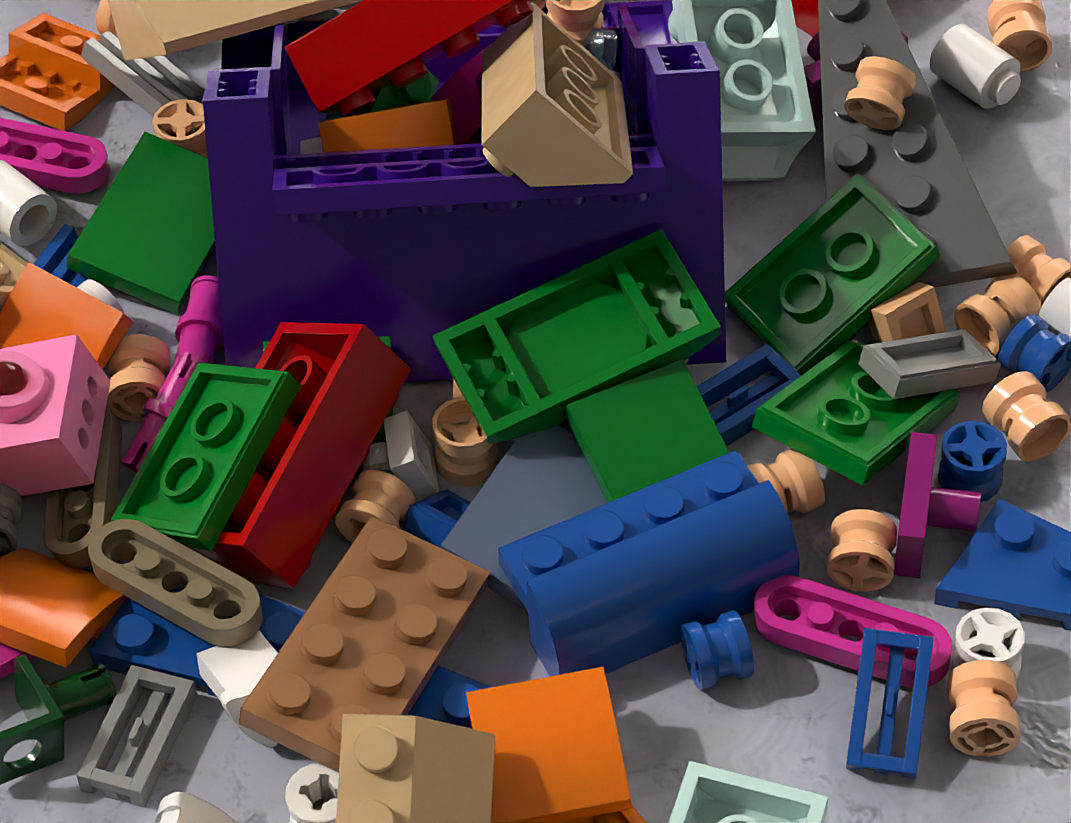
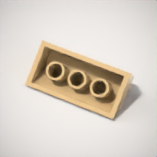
M108 0L124 61L168 55L363 0Z
M532 2L531 5L534 11L521 21L508 26L482 53V146L484 147L482 151L484 156L501 174L511 177L515 173L530 187L625 183L633 175L622 81Z
M343 714L336 823H491L495 734L419 716Z

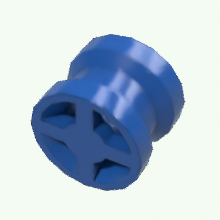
M1031 314L1022 319L1006 338L999 354L998 361L1001 363L1000 367L1011 374L1024 371L1033 373L1044 386L1046 392H1049L1062 381L1071 368V337L1067 334L1055 335L1049 331L1047 321L1038 315Z
M965 421L949 428L942 438V459L939 463L938 481L941 488L981 493L980 502L988 501L995 496L1002 486L1003 465L1007 454V442L1003 434L994 426L982 421ZM965 463H971L972 467H969V466L964 465V464H965Z
M736 611L722 613L715 623L704 626L696 621L681 625L680 636L683 653L689 673L697 689L704 690L714 687L718 678L729 675L738 680L753 676L754 659L750 640L743 621Z

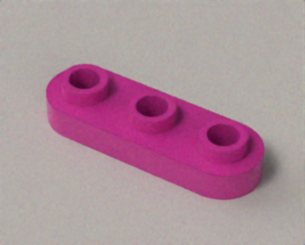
M0 117V160L6 161L37 186L72 194H83L98 189L109 178L110 164L104 144L98 139Z
M782 575L762 584L756 592L754 599V623L758 632L772 643L859 671L864 628L934 637L928 687L941 681L949 670L952 653L951 637L941 624L930 618L793 575ZM791 615L797 619L790 621L780 618V616ZM856 636L861 640L854 642L842 637ZM876 647L873 676L886 680L890 648ZM904 650L900 685L913 688L917 661L907 658L917 657V651Z

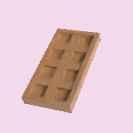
M371 516L242 705L239 724L339 772L343 714L407 716L487 589L491 571Z

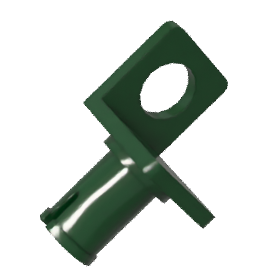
M25 654L14 658L15 697L28 721L0 732V785L64 760V721L99 707L112 705L116 696V689L109 672H106V667L103 663L99 662L92 665L91 668L48 684L44 679H40ZM29 739L37 740L33 750L25 757L12 762L3 761L8 750L14 745Z

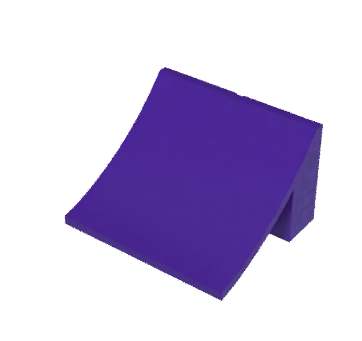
M672 0L604 3V8L601 11L604 21L603 38L596 47L588 50V52L609 70L621 73L620 80L623 86L633 175L625 183L530 187L515 173L511 177H507L497 171L484 156L482 143L300 154V141L317 138L319 134L318 122L324 121L328 113H318L285 46L331 19L284 22L222 39L221 70H208L203 96V111L226 365L255 368L263 355V341H270L281 322L364 324L377 337L390 336L391 350L411 368L404 383L454 380L434 344L433 335L660 229L667 236L721 326V334L689 357L687 365L726 362L720 70L705 41L677 43L672 38L668 28L669 16L673 10ZM547 7L542 9L545 14L549 12ZM497 22L478 33L481 42L469 51L453 58H447L446 54L443 53L425 64L426 68L440 81L436 92L466 62L491 45L507 27L500 28ZM612 40H614V45H615V57H614L613 44L610 45V43H611Z

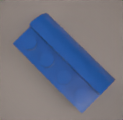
M736 450L498 548L499 565L528 611L530 644L549 676L604 667L605 674L680 643V627L682 624L696 621L704 626L715 623L720 614L734 610L741 617L754 611L755 595L762 584L782 575L799 577L800 570L796 538L789 517L776 490L769 480L759 484Z

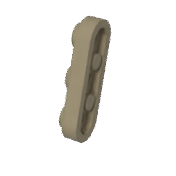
M107 405L94 483L47 492L43 535L45 545L57 561L76 569L92 565L88 553L89 541L100 527L111 521L117 509L122 427Z
M115 520L103 525L92 535L88 545V553L94 574L98 580L199 638L217 646H235L252 638L260 629L263 621V611L259 593L256 587L247 579L137 520ZM128 559H131V560H132L131 562L126 563V564H119L120 562H122V561H124V560H128ZM175 588H184L182 591L179 592H170Z

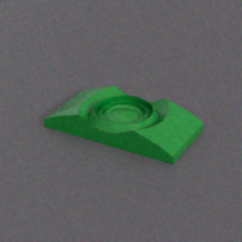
M660 229L433 335V340L489 444L561 425L567 420L563 413L567 404L683 359L685 361L721 334V326L667 236Z

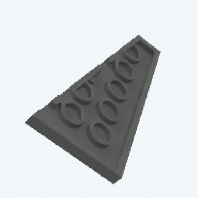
M818 0L826 201L858 173L936 246L941 256L905 289L917 282H922L936 288L1017 273L887 1ZM877 56L897 61L908 67L917 79L912 95L902 102L905 114L901 125L894 130H881L863 125L849 116L844 109L848 92L858 86L855 75L859 63L866 57Z

